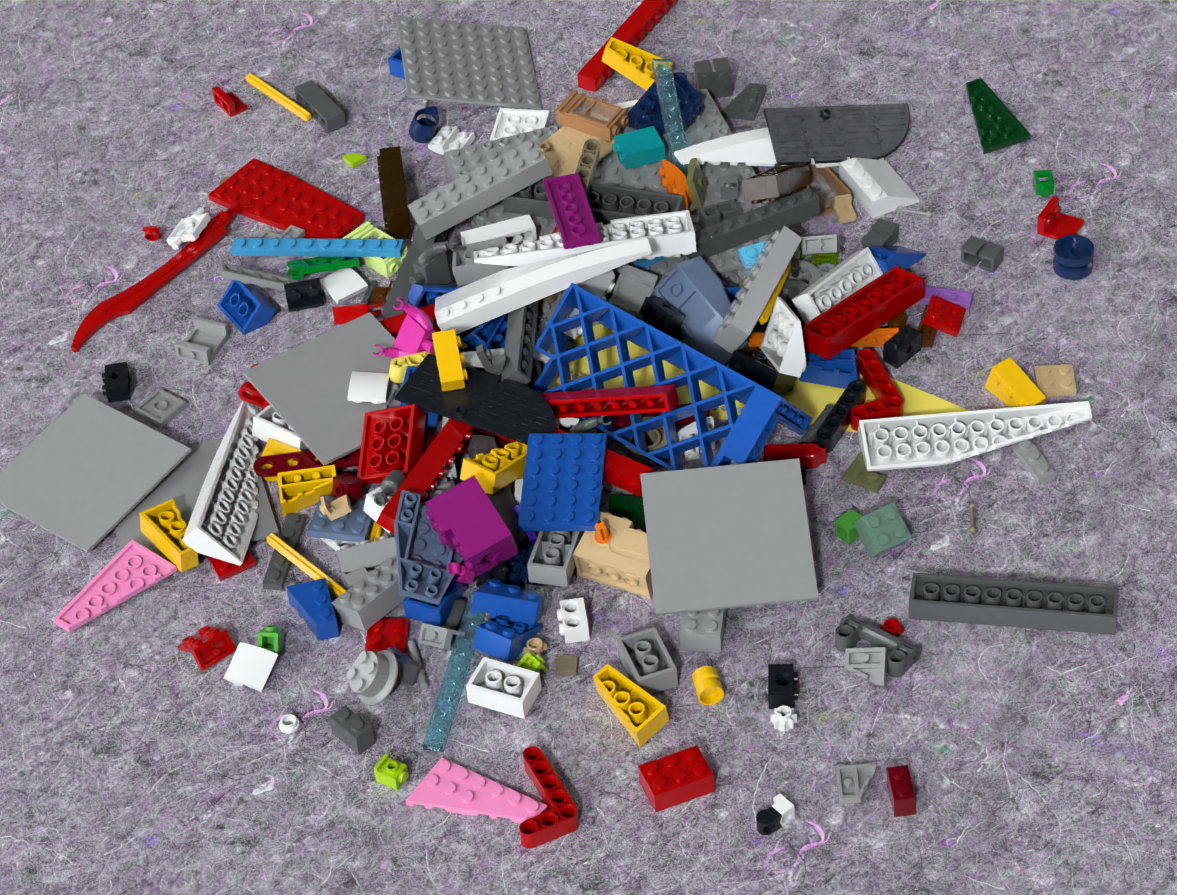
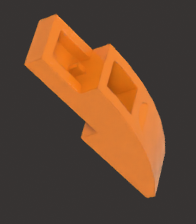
M661 159L662 167H659L660 178L663 177V188L667 189L668 194L684 196L685 210H688V203H692V196L686 183V176L674 164L666 159Z

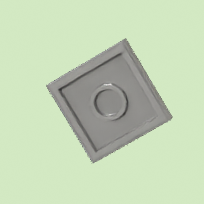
M159 388L138 405L134 411L138 416L162 428L187 407V402Z

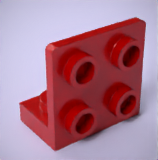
M1053 196L1038 216L1037 234L1056 240L1066 235H1077L1085 224V220L1060 213L1059 198Z
M209 625L198 630L199 633L184 638L182 644L177 646L181 651L192 653L198 667L202 671L236 651L226 629Z

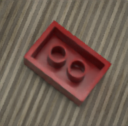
M697 745L638 766L639 783L655 812L715 792L714 774Z

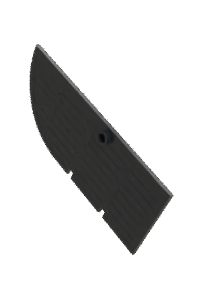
M907 103L765 108L763 110L777 165H791L804 162L811 164V158L814 159L815 164L840 163L848 160L847 157H850V159L856 157L878 160L890 155L902 144L907 135L910 121Z
M429 353L394 397L397 401L409 405L416 404L423 410L526 445L528 444L529 434L556 433V419L549 403L539 393L522 384L504 379L501 383L499 382L500 377L467 366L465 369L468 380L464 381L465 388L442 392L436 356Z

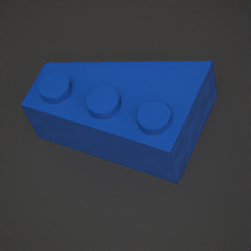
M508 313L483 323L464 337L462 341L468 345L471 351H476V347L481 344L484 345L485 349L489 348V350L504 348Z
M845 349L830 360L805 351L806 368L801 373L799 381L846 389L850 382L857 380L854 349Z
M325 578L286 587L289 604L298 611V615L306 621L307 626L319 641L339 636L337 621Z
M489 579L475 591L471 614L477 615L478 611L490 613V617L496 618L497 615L509 616L510 621L534 625L541 619L545 596L539 595L537 591L520 589L517 585L504 584L498 579Z

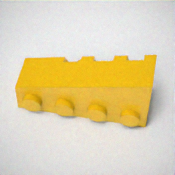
M613 37L607 43L602 57V62L646 91L659 75L669 77L673 62Z
M515 441L506 444L504 449L494 448L491 449L489 454L479 453L476 454L474 459L464 458L460 479L464 481L474 475L485 493L493 495L524 474L527 445Z
M174 499L139 513L140 528L143 534L177 566L181 573L199 565L198 553L182 541L187 526L181 518L179 509L175 506Z
M606 664L593 676L596 691L639 747L643 746L669 722L667 708L664 704L609 664Z

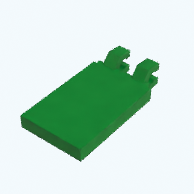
M314 257L286 262L287 266L290 267V270L287 271L288 275L292 279H302L304 274L360 266L357 257Z

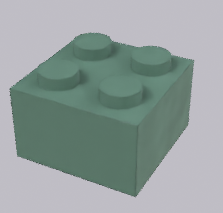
M894 502L860 517L853 523L871 559L905 544L912 538Z

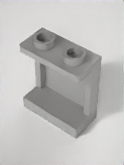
M627 264L623 265L608 303L642 321L643 316L639 313L645 298L651 297L658 276Z
M195 317L193 319L194 328L185 341L177 340L174 344L176 356L179 359L210 365L229 339L227 325Z

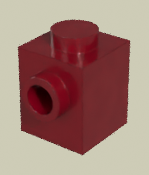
M350 473L333 477L332 495L339 498L346 494L350 501L362 498V479Z

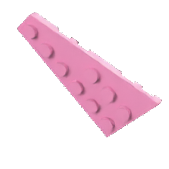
M131 540L53 619L54 623L70 633L177 572V566Z
M441 758L406 799L407 806L414 807V804L424 805L426 809H433V807L444 808L446 812L472 816L483 814L489 815L492 819L503 817L509 818L511 822L518 823L548 811L546 804L444 758Z

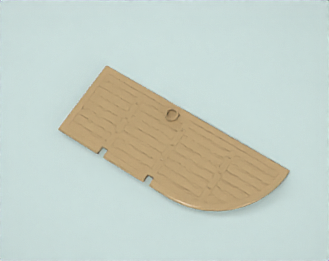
M590 111L585 116L605 124L610 120V118ZM563 126L539 145L553 172L548 176L558 177L575 174L584 143L588 139H595L600 143L599 163L613 150L614 138L609 142Z

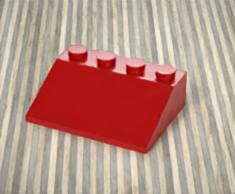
M416 404L365 413L357 477L362 479L363 483L381 484L392 470H401L407 477L422 457L426 414Z

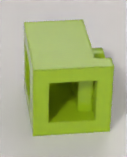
M386 753L374 766L376 782L398 790L408 779L407 765L389 758V755Z

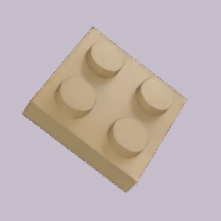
M1072 364L1034 366L1036 386L1045 397L1076 395Z

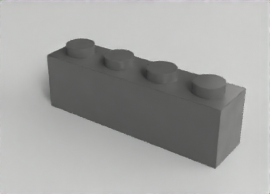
M310 80L294 87L296 101L309 111L312 117L328 133L346 126L345 111L340 109L337 103L332 101L319 85Z

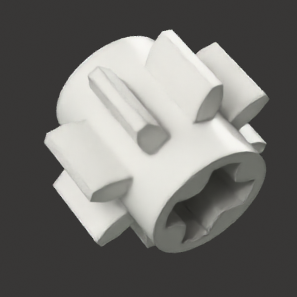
M785 705L774 708V714H771V722L774 723V729L783 732L794 729V723H797V714H794V708Z

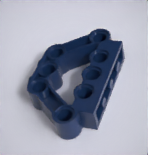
M682 72L673 73L670 77L659 75L628 112L629 127L639 130L654 126L659 135L684 133L703 111L702 93L690 84L686 74ZM676 95L680 100L678 109L662 113L664 105L671 103V97Z

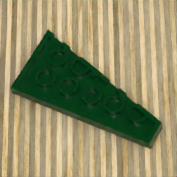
M981 78L966 83V91L983 155L1030 140V133Z

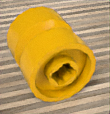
M702 666L696 669L691 677L696 688L698 701L703 705H714L720 702L724 697V690L716 668Z

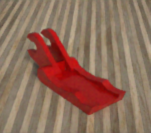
M386 302L332 306L333 322L335 325L346 324L369 313L370 308L382 307ZM381 309L371 311L370 313L373 316L381 315Z

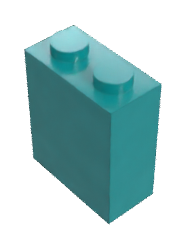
M654 126L614 136L613 151L615 154H618L619 163H623L626 170L666 159L665 145Z

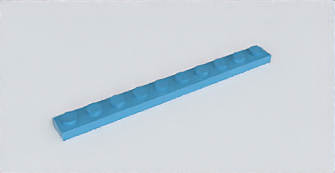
M234 238L230 252L232 256L401 257L405 243L404 239Z

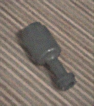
M392 470L382 481V492L376 493L374 502L378 506L385 505L388 502V496H393L406 478L403 471Z

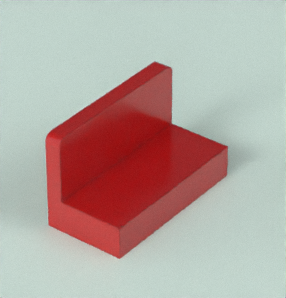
M218 86L212 88L214 102L230 117L247 110V106L232 92L225 93Z

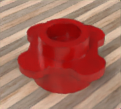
M156 226L143 227L145 239L157 241L158 238L162 237V233L159 232L160 228Z
M888 619L884 622V625L880 626V629L894 636L904 633V627L900 626V622L897 619Z

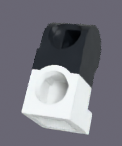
M781 794L775 796L774 804L768 809L759 811L756 815L758 833L770 835L795 818L794 805Z

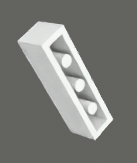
M529 214L460 232L462 245L506 237L508 244L513 243L515 245L523 244V240L531 239L532 242L537 241L536 227Z

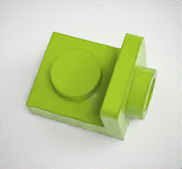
M529 652L516 664L517 667L539 672L541 669L545 673L548 671L544 666L545 661L539 655L532 656Z

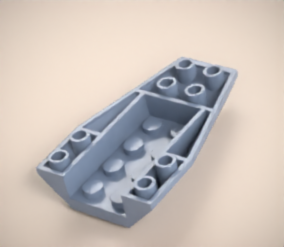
M701 256L679 263L653 290L652 297H661L685 315L678 330V333L681 334L679 339L720 364L727 366L733 354L714 342L717 336L715 334L716 330L724 323L722 321L723 317L727 312L731 311L729 309L731 302L722 281ZM747 340L737 350L743 349L748 344Z
M402 490L394 522L399 595L439 605L455 575L449 574L447 564L453 562L461 564L463 558L458 555L455 549L451 551L447 545L443 546L437 531H434L429 523L430 520L425 513L428 510L427 506L419 504L421 495Z

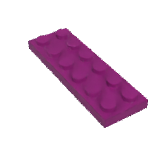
M575 173L543 179L544 189L564 249L601 243L579 174Z

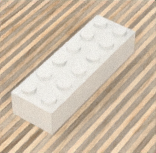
M866 247L851 254L791 300L806 324L877 279L883 273L870 249Z

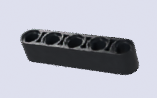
M854 380L848 384L817 430L816 445L826 448V454L833 451L851 424V409L865 403L866 386L864 382Z

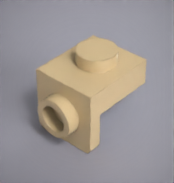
M851 194L834 196L833 211L839 223L856 221L857 215L851 204Z
M346 494L331 502H328L324 496L320 497L321 505H319L322 514L324 516L327 515L331 521L345 516L352 511L350 499Z

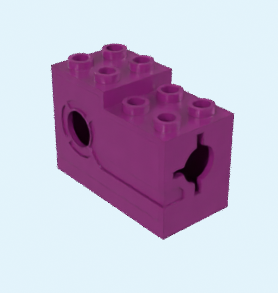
M474 475L425 502L428 509L425 513L430 520L429 523L433 530L437 531L443 546L447 545L451 551L455 549L458 555L464 559V564L468 571H473L476 577L499 565L498 563L501 561H506L518 554L511 532Z

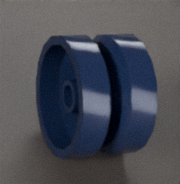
M1066 235L1055 242L1053 247V270L1058 276L1069 280H1079L1092 273L1094 245L1088 238L1081 235Z

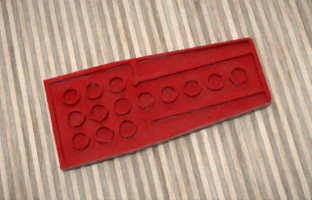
M255 158L208 194L210 201L228 209L235 203L239 204V207L242 208L239 214L284 231L290 225L305 230L304 238L342 239L365 221L364 213L305 181Z

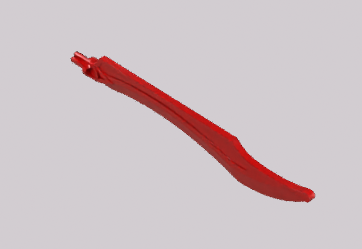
M235 203L226 212L220 211L211 219L207 227L202 230L196 241H190L181 251L156 271L128 289L100 302L92 309L76 331L71 345L72 351L78 352L95 332L111 320L133 312L227 235L226 227L232 223V218L242 211L239 204Z

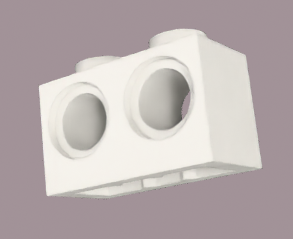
M584 598L560 600V609H556L558 621H562V624H559L560 636L565 637L566 644L589 641V628Z

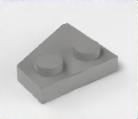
M886 647L846 648L844 668L873 684L886 688L888 649Z
M876 763L835 766L839 804L861 803L877 771Z

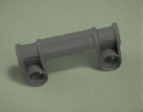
M853 614L847 615L835 631V647L842 652H845L846 648H853L861 639L878 647H886L889 652L887 656V673L891 677H902L918 661L921 655V647H914L908 644L906 640L898 638L867 621L858 620Z

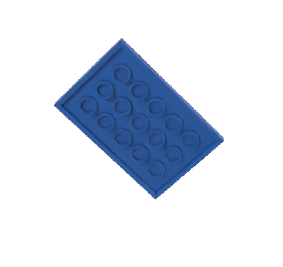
M607 433L529 434L518 519L519 531H596L595 524H599Z

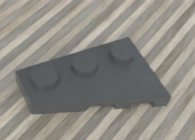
M750 83L721 111V115L725 118L755 121L766 94L767 85Z

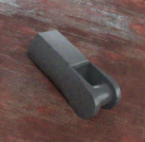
M454 601L447 620L448 629L460 631L467 610L465 601Z

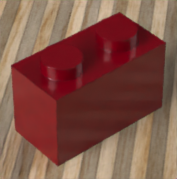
M908 765L887 767V788L894 817L916 815V797Z

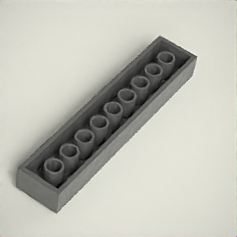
M543 179L502 200L505 212L554 219L544 189ZM598 183L591 184L587 197L595 223L602 222L603 225L611 224L610 220L685 210L684 196Z
M456 225L428 240L425 239L417 226L416 234L412 236L411 245L407 247L406 257L402 259V266L397 270L396 280L392 282L390 293H387L386 303L382 305L381 315L384 316V319L406 313L403 308L401 310L394 309L393 303L397 305L402 304L396 300L397 297H402L406 304L410 303L408 293L412 284L409 278L415 274L413 263L430 244L445 241L449 243Z
M913 573L909 597V619L1116 635L1119 588Z

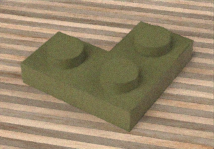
M860 452L842 475V481L878 493L886 482V476L873 471L867 472L863 454Z

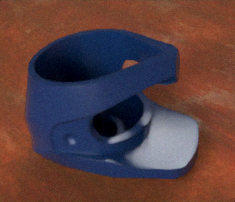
M436 106L426 107L415 113L409 127V135L415 142L426 143L436 136L439 127V116ZM421 114H429L436 120V123L426 118L417 120V117Z

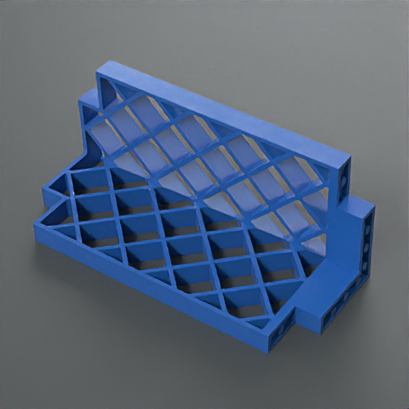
M573 283L566 289L564 297L560 304L557 305L553 316L547 322L545 330L538 338L534 349L550 358L545 364L541 375L534 383L533 390L537 393L580 391L593 386V390L604 389L603 382L621 375L625 388L635 387L633 371L651 364L656 384L651 386L675 384V388H679L688 384L692 401L690 405L671 410L670 412H661L662 415L642 421L641 413L630 414L632 425L612 432L611 424L604 425L600 423L599 426L595 427L670 471L684 470L680 453L701 446L705 467L730 465L732 461L737 464L756 462L777 423L799 435H803L813 419L776 393ZM573 306L579 310L578 315L566 319ZM597 321L613 330L614 334L595 340L592 322ZM582 326L585 344L566 351L563 332ZM627 341L650 353L630 360ZM553 342L556 355L547 352ZM617 345L620 364L601 371L598 351ZM587 356L591 375L572 381L568 362ZM662 360L686 373L666 380ZM559 370L561 385L548 390ZM698 380L723 393L702 400ZM735 400L745 404L739 416ZM725 404L729 425L708 432L704 411ZM694 415L698 435L678 442L674 422ZM594 416L578 417V418L584 420V419L591 418V417H594ZM604 416L603 419L608 421L610 416ZM664 426L668 446L648 453L644 433ZM634 436L635 445L631 444L625 439ZM726 437L714 458L711 442ZM670 457L672 466L661 460Z

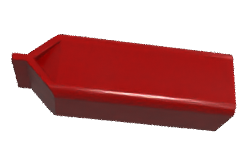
M815 443L765 445L763 448L764 462L799 458L800 466L804 465L805 469L816 468L820 464L826 463V448H821Z

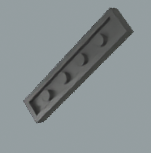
M286 514L279 534V538L295 550H297L306 523V516ZM276 549L273 551L262 585L263 589L283 591L292 562Z

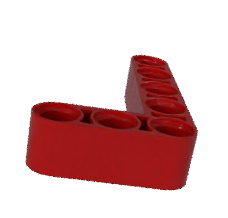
M861 349L858 352V370L876 400L857 405L851 409V428L855 431H858L859 420L903 417V399L873 350Z
M536 746L527 747L523 751L524 768L549 811L527 819L520 824L521 844L529 849L574 832L579 827L577 807L542 751Z

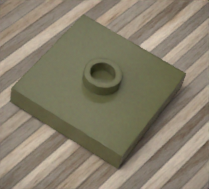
M692 158L689 163L686 183L695 207L702 208L707 184L697 158Z

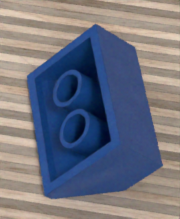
M232 280L217 304L219 309L244 335L267 325L277 310L254 284H244L237 280Z
M413 283L408 293L409 302L418 308L434 304L435 298L463 286Z

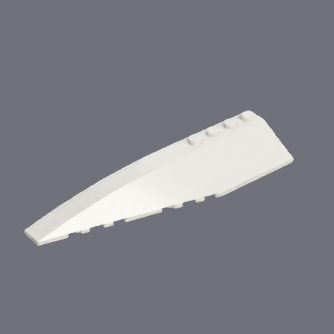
M768 127L716 138L674 152V156L681 164H689L692 158H697L699 164H704L705 161L713 165H720V162H730V165H738V162L745 163L746 166H775V163L777 164ZM811 158V164L815 165L816 168L839 166V163L815 164L814 159Z
M689 210L619 218L610 220L611 224L603 225L602 222L596 223L601 243L564 249L560 234L557 232L540 236L537 241L532 242L531 239L523 240V244L520 245L509 243L503 246L502 249L492 247L474 251L473 254L475 263L523 266L648 238L652 253L639 259L651 260L660 256L672 257L676 254L689 255L692 252H697L695 230Z
M644 238L494 273L435 298L434 312L437 325L441 331L455 329V334L466 331L567 289L571 283L579 284L652 253L649 240Z
M244 400L240 404L217 450L182 539L188 547L197 553L239 566L243 563L258 519V514L255 512V509L258 507V501L255 500V496L258 494V488L255 485L258 481V475L255 474L253 466L257 460L258 447L256 446V441L258 438L252 436L253 417L259 411Z
M1089 401L867 419L859 420L858 438L867 472L940 466L1091 420L1092 413Z

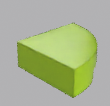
M359 153L343 155V161L351 168L367 162L366 156Z

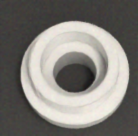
M292 714L282 716L279 722L280 731L286 734L294 733L300 727L298 718Z

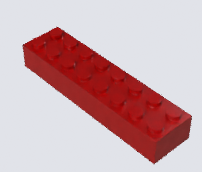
M895 266L803 325L801 328L804 349L830 360L924 298L925 278Z

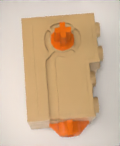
M600 511L599 524H595L596 531H585L573 553L578 576L651 599L653 589L647 533L640 529L635 530L633 522L628 518H620L609 512Z

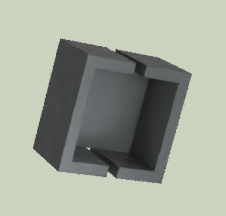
M728 57L712 59L716 72H713L709 60L694 62L696 90L706 88L712 99H714V96H717V98L733 96L732 73Z

